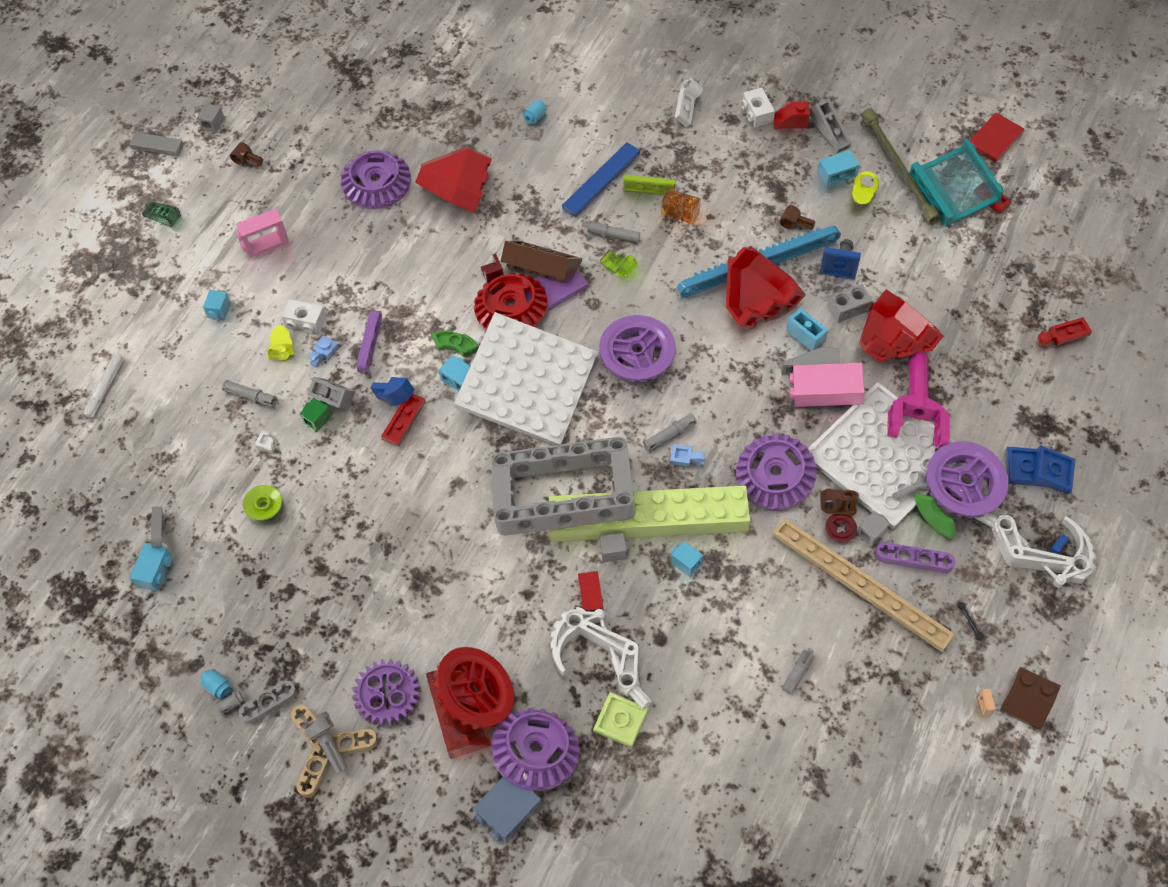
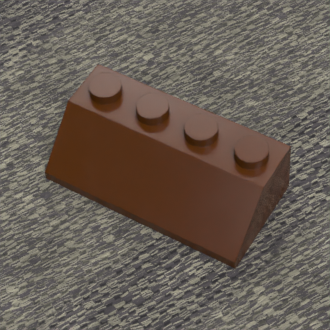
M517 240L505 241L500 262L507 263L506 266L516 269L521 267L524 272L532 273L535 271L538 272V276L545 278L552 276L555 281L564 282L565 280L572 279L583 258Z

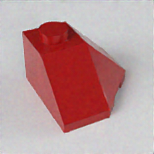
M805 100L786 102L774 114V129L808 128L810 118L809 102Z

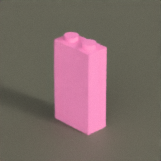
M862 363L793 365V373H790V384H794V388H790V399H794L795 407L864 404Z

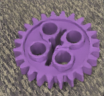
M390 658L388 664H385L384 659H381V665H377L374 661L372 669L366 666V674L359 672L362 679H355V683L358 686L352 687V690L357 694H354L352 698L354 701H357L354 703L356 709H359L358 713L360 716L364 715L365 721L371 719L373 725L379 721L381 727L384 726L385 721H388L389 725L392 726L393 720L400 724V717L408 719L406 713H414L412 705H419L415 698L421 697L420 692H417L421 687L420 684H416L419 679L417 676H414V670L408 671V664L401 667L400 660L394 664ZM384 675L387 676L386 682H387V686H388V689H389V691H388V698H389V702H390V709H389V710H387V701H386V698H385V696H384V694H385V685H384V682H383V676H384ZM394 678H401L398 683H391ZM373 682H380V684L377 687H370ZM398 697H402V698H403V700H402L401 703H399V704L393 703V701H394L396 698H398ZM376 701H382L379 707H372Z

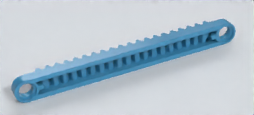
M829 226L824 229L817 228L816 232L810 230V234L804 232V235H798L797 239L791 237V241L785 239L784 243L778 242V246L772 244V248L766 246L765 250L759 249V252L774 264H778L830 245L841 237V233L836 226ZM728 261L726 265L720 263V267L714 265V269L707 268V272L701 270V274L695 272L693 277L681 281L677 285V290L681 297H689L727 283Z

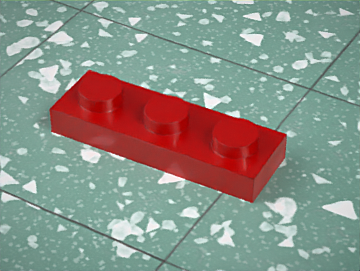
M412 394L407 401L400 404L381 435L382 440L399 447L426 403L425 398Z

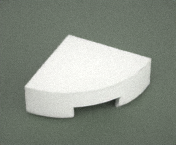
M262 430L254 446L256 449L273 454L275 448L274 441L268 432Z

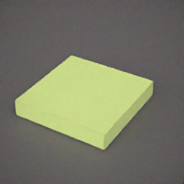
M610 692L593 728V732L633 748L649 708L647 707L642 710L636 702Z

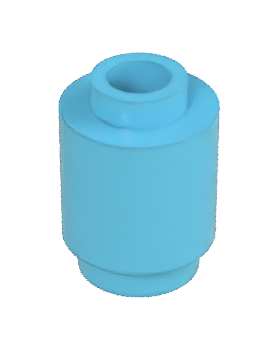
M541 100L534 101L523 112L525 121L535 124L546 113L547 107Z
M215 669L205 671L200 678V685L215 698H225L232 689L230 681Z

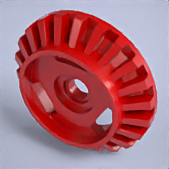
M515 273L502 274L500 277L492 278L489 284L485 283L483 289L477 292V297L474 300L476 319L485 330L488 329L495 312L536 327L544 318L548 308V299L544 287L541 286L538 280L535 281L531 276L525 277V274L522 273L519 275ZM528 290L531 293L532 299L530 302H526L524 291ZM509 301L515 302L513 306L506 305Z
M460 647L448 652L438 663L434 674L436 678L434 686L439 691L437 697L442 701L443 708L451 714L452 718L460 720L463 725L470 724L473 729L481 727L482 730H485L489 727H496L508 717L514 704L513 685L506 670L494 657L477 648ZM461 670L463 673L453 681L451 674L454 671ZM470 684L477 687L478 693L471 690Z

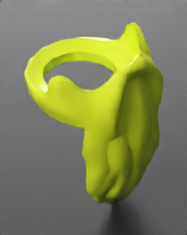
M868 171L861 172L854 180L852 196L859 205L869 203L871 198H873V194L879 188V179L874 173ZM870 176L874 179L875 184L872 187L861 184V178Z
M277 325L271 332V345L267 348L270 361L273 358L283 361L294 355L289 331L284 326Z

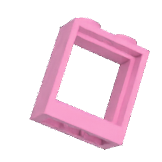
M276 208L236 223L238 228L236 234L239 241H242L240 245L243 252H248L250 258L289 243L285 227ZM273 227L276 228L275 232L248 241L247 237Z

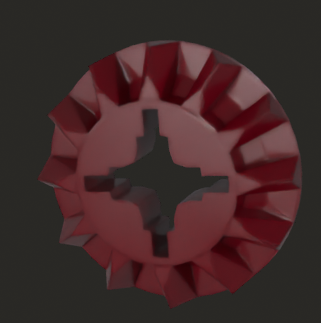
M833 514L826 521V534L831 537V540L838 541L839 544L841 542L848 543L857 533V524L851 516ZM845 524L844 531L837 533L838 527Z

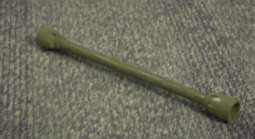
M872 108L866 109L861 114L862 119L869 128L871 127L875 131L922 205L923 215L928 224L937 223L941 219L938 210L934 205H930L902 163L880 128L878 117Z

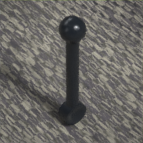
M959 602L957 605L958 609L962 610L974 630L975 639L981 641L984 638V634L978 631L965 609V603Z

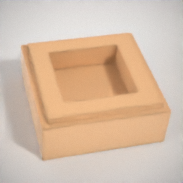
M984 689L978 696L982 716L986 717L991 716L996 708L991 690Z

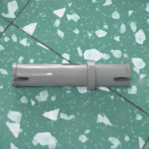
M591 221L588 222L587 233L599 234L604 238L608 236L636 243L639 242L640 232L608 226L607 223L603 225Z
M225 380L222 387H225L222 388L223 391L250 399L253 403H261L272 408L276 405L277 397L263 393L260 389L255 390L229 380Z
M690 413L679 421H673L672 425L643 441L645 449L650 452L677 434H683L684 430L697 424L696 418Z

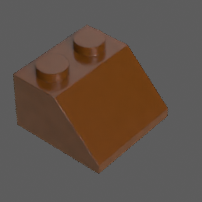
M1019 667L1013 676L1000 712L1041 730L1054 705L1061 685Z

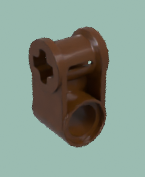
M825 489L820 493L821 509L827 514L855 515L857 513L856 500H858L859 494L854 490Z

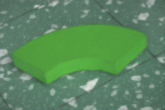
M451 330L438 331L431 334L439 351L445 349L454 350L460 353L462 357L477 352L479 349L478 344L466 334L455 333Z
M917 493L914 499L924 519L936 531L953 539L956 536L954 519L948 517L939 509L935 498Z

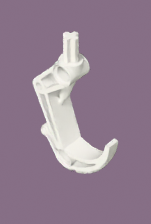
M988 513L984 517H975V519L992 527L991 531L1006 564L1009 566L1047 571L1054 578V586L1061 588L1067 582L1081 584L1095 573L1097 556L1094 553L1095 548L1093 544L1090 543V538L1078 524L1066 516L1061 524L1067 527L1074 536L1076 542L1074 557L1030 548L1028 546L1029 543L1018 533L1016 523L1011 516L1000 515L998 518Z
M576 607V609L563 612L560 615L561 621H555L553 625L554 631L551 632L550 648L553 660L561 675H566V669L563 667L560 659L561 652L570 640L581 635L611 652V661L618 678L619 692L627 697L631 696L642 710L646 709L652 701L641 690V684L638 681V645L627 638L607 630L604 623L605 612L601 609H597L595 612H586L584 609ZM574 621L579 622V624L576 626H573L570 623ZM627 680L632 682L629 686L622 683Z

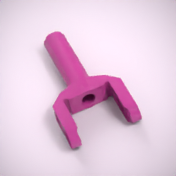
M925 352L913 353V355L909 356V395L894 400L893 405L888 410L887 436L891 438L898 437L900 427L903 425V415L926 421L932 420L934 421V445L940 449L944 445L949 444L950 414L939 403L928 398L927 354Z

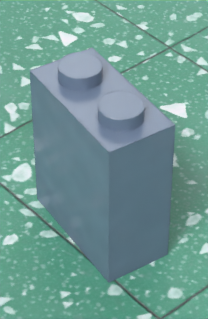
M502 777L473 807L474 819L481 826L486 824L491 829L489 833L498 842L502 840L506 844L541 807L542 802L532 790L517 787Z

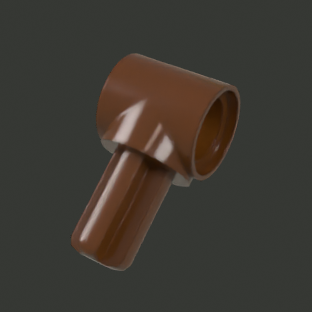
M240 142L229 155L231 160L238 165L251 163L256 166H262L263 158L253 154L251 148L243 142Z
M792 205L786 207L779 221L780 225L786 229H793L798 225L812 230L815 226L814 220L801 216L800 210Z

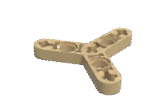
M298 705L293 708L291 718L308 740L301 727L305 723L301 718H298L297 714L299 712L303 713L308 722H314L316 718L306 706ZM361 729L330 735L340 755L371 750L378 743L377 735L372 729ZM366 735H370V737L373 738L370 739L369 744H366L365 741L360 740L366 739ZM357 736H358V739H359V741H358L359 746H357V742H356V739H355V737H357ZM318 738L308 740L313 749L296 785L300 795L305 798L316 794L330 764ZM343 739H352V745L349 748H342L341 742ZM317 761L321 762L322 768L318 772H312L311 765ZM307 774H309L310 776L315 777L316 780L314 778H311L310 785L312 786V788L307 789L306 792H304L305 790L302 786L303 784L307 785L309 783L310 778L309 776H307Z

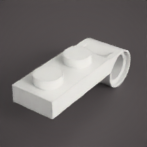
M687 77L681 84L675 119L685 127L691 125L695 99L703 91V87L692 77Z

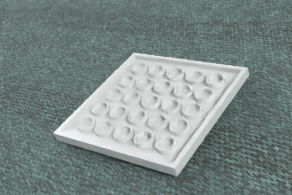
M495 312L453 407L546 443L560 445L598 351Z
M877 382L864 394V404L853 405L808 450L813 454L818 470L843 490L858 492L859 498L857 501L870 512L876 511L878 514L885 516L890 523L889 527L894 529L917 506L914 496L917 493L928 495L931 491L919 490L897 501L893 499L892 494L915 484L919 472L923 474L924 480L927 481V478H925L927 465L939 448L934 445V425L926 420L903 415V425L900 427L898 437L891 438L887 436L888 410H890L893 401L898 399V397ZM950 438L949 443L955 442L953 439ZM952 463V464H949L948 466H949V468H953V467H955L958 463Z

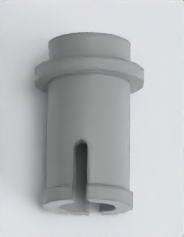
M233 691L232 695L217 702L216 706L221 715H224L238 705L241 707L245 701L239 691L236 693Z

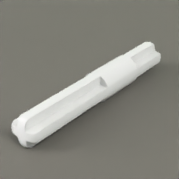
M115 353L83 411L86 417H94L124 360L122 355Z

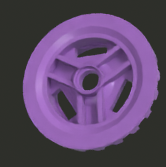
M376 150L359 154L357 158L349 161L350 164L344 167V172L341 174V186L346 198L353 204L367 209H379L393 205L405 196L411 184V174L408 165L403 158H398V155L395 153L391 155L389 151L382 152ZM375 176L380 177L377 181L371 180ZM359 178L364 187L357 184L354 179Z
M631 315L614 321L603 332L599 344L600 358L604 363V367L607 370L609 369L613 376L617 375L621 380L628 379L633 383L637 380H641L642 383L646 382L647 379L654 380L658 375L662 376L665 370L670 368L672 361H674L676 349L674 337L668 327L659 320L644 315ZM640 346L643 350L641 352H634L632 348ZM659 348L661 351L659 359L652 361L654 349ZM619 359L623 360L625 363H627L628 365H630L632 368L627 367V366L621 364L618 360H619Z
M774 433L771 436L763 435L762 438H756L750 445H747L739 456L736 465L738 486H746L747 498L756 506L767 510L792 508L804 501L815 485L816 463L814 456L806 445H803L797 438H791L790 435L785 434V436H782L779 433ZM787 451L798 458L800 462L798 466H795L787 456ZM761 453L764 456L757 470L751 468L754 459ZM773 467H779L782 470L781 474L777 476L773 475L770 471ZM788 485V488L782 490L768 489V487Z
M966 441L949 443L938 449L927 465L925 478H927L926 485L931 491V497L937 500L939 506L945 507L947 512L956 513L958 517H984L999 507L1006 497L1008 491L1006 469L1000 459L982 445ZM952 463H966L965 465L953 468H949L948 466ZM968 476L971 479V484L963 483L961 477ZM983 479H986L988 484L987 495L982 494ZM945 489H948L951 493H953V494H954L956 497H958L961 501H959V500L953 498Z
M529 708L526 711L520 709L515 714H509L498 725L493 735L491 753L496 768L510 783L526 790L544 791L561 785L572 775L578 762L580 748L578 747V737L574 735V729L567 725V721L564 718L560 719L556 713L550 714L546 712V709L541 708L539 711ZM529 724H538V725H542V726H545V727H548V728L528 726V725H529ZM511 744L516 745L523 760H520L514 754L510 746ZM538 744L542 750L534 752L530 749V745ZM557 749L563 752L557 761L552 764L547 763Z

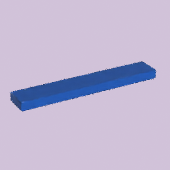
M626 142L562 204V209L576 217L640 154V150Z

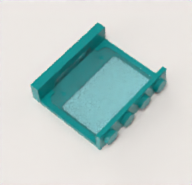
M967 138L963 140L962 146L922 166L918 161L911 165L910 175L930 205H934L941 215L940 220L945 227L1000 201L1004 192L1002 185L994 178L993 172L985 165L984 159L976 152L974 144L970 143Z

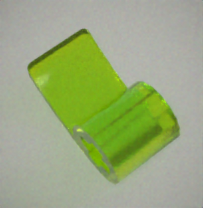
M608 250L600 259V263L622 278H627L638 266V262L633 256L625 255L622 259L611 250Z

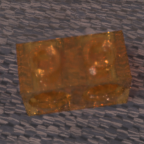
M668 188L662 199L661 214L694 225L700 212L701 198Z

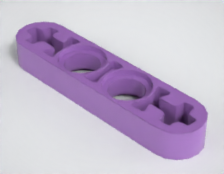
M370 311L357 360L358 372L368 373L382 321L381 311Z
M888 542L880 543L875 551V556L880 562L941 573L951 572L956 563L954 556L947 552ZM883 549H886L887 556L883 555ZM907 552L910 555V559L904 560L899 554ZM920 556H928L931 562H921ZM943 559L947 560L948 566H944Z

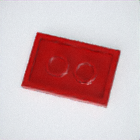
M995 113L969 142L974 144L976 152L996 163L1022 135L1025 128Z

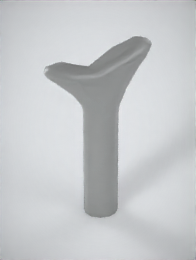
M921 472L918 473L915 484L893 493V499L897 501L919 490L930 491L927 488V481L924 480L923 474Z

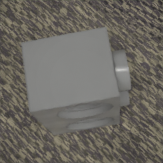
M863 284L832 294L829 298L828 308L837 323L869 312L873 300Z
M313 377L307 395L338 408L349 409L355 391L325 378Z

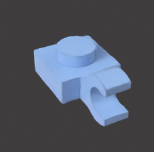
M323 335L313 346V352L308 356L311 359L310 364L317 367L323 358L329 360L339 348L338 343Z
M673 444L670 465L690 467V462L695 465L704 466L705 453L692 452L691 446Z

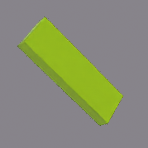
M624 174L623 190L673 196L675 195L676 180Z

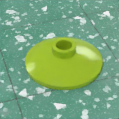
M260 485L252 488L243 500L244 512L249 518L257 521H264L274 517L282 506L280 492L269 485Z

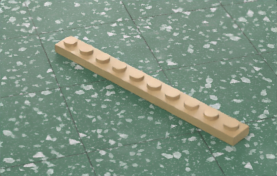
M786 518L773 531L772 535L939 651L943 652L955 634Z

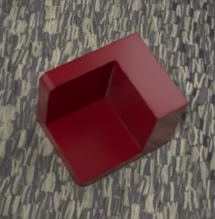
M496 253L492 254L493 263L481 266L482 274L488 284L492 278L500 277L503 274V268Z

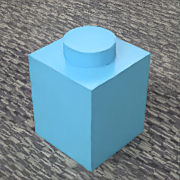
M209 290L203 306L208 318L225 320L231 304L227 292Z
M685 541L680 546H675L671 552V564L689 577L702 564L703 554Z

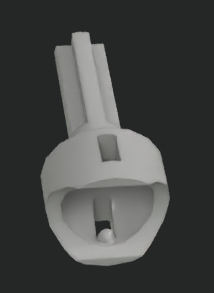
M327 711L319 714L314 722L309 721L301 725L308 740L318 738L321 747L337 774L346 769L347 766L328 733L334 724Z

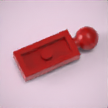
M1084 317L1050 327L1048 332H1041L1038 335L1037 341L1041 346H1048L1054 340L1058 346L1090 336L1092 330Z

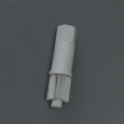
M813 649L803 650L795 662V666L782 686V690L786 693L793 694L803 675L808 671L810 664L815 658Z

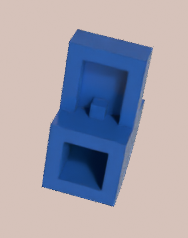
M391 377L388 383L373 382L370 387L376 398L382 401L386 400L390 406L404 403L415 390L408 379L402 377Z

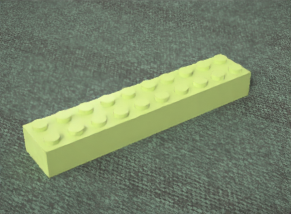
M746 486L634 491L636 514L633 518L550 530L551 542L597 540L602 535L624 533V538L747 532L750 525ZM611 493L549 496V501L558 502L592 495H611Z

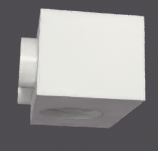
M763 88L743 93L741 106L746 111L748 120L752 122L754 128L773 123L775 111Z
M289 299L281 317L285 327L289 329H299L307 333L319 334L326 314L323 306Z

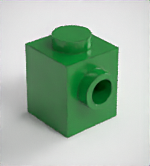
M315 398L306 403L303 410L299 413L303 424L316 432L332 416L329 405Z

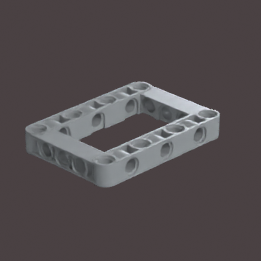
M622 437L501 452L492 458L494 519L497 532L500 535L508 536L628 520L636 514L627 441ZM610 466L613 493L611 495H592L571 498V500L547 501L516 507L514 478Z

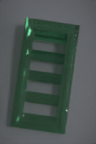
M151 202L142 213V216L172 228L181 214L175 206Z

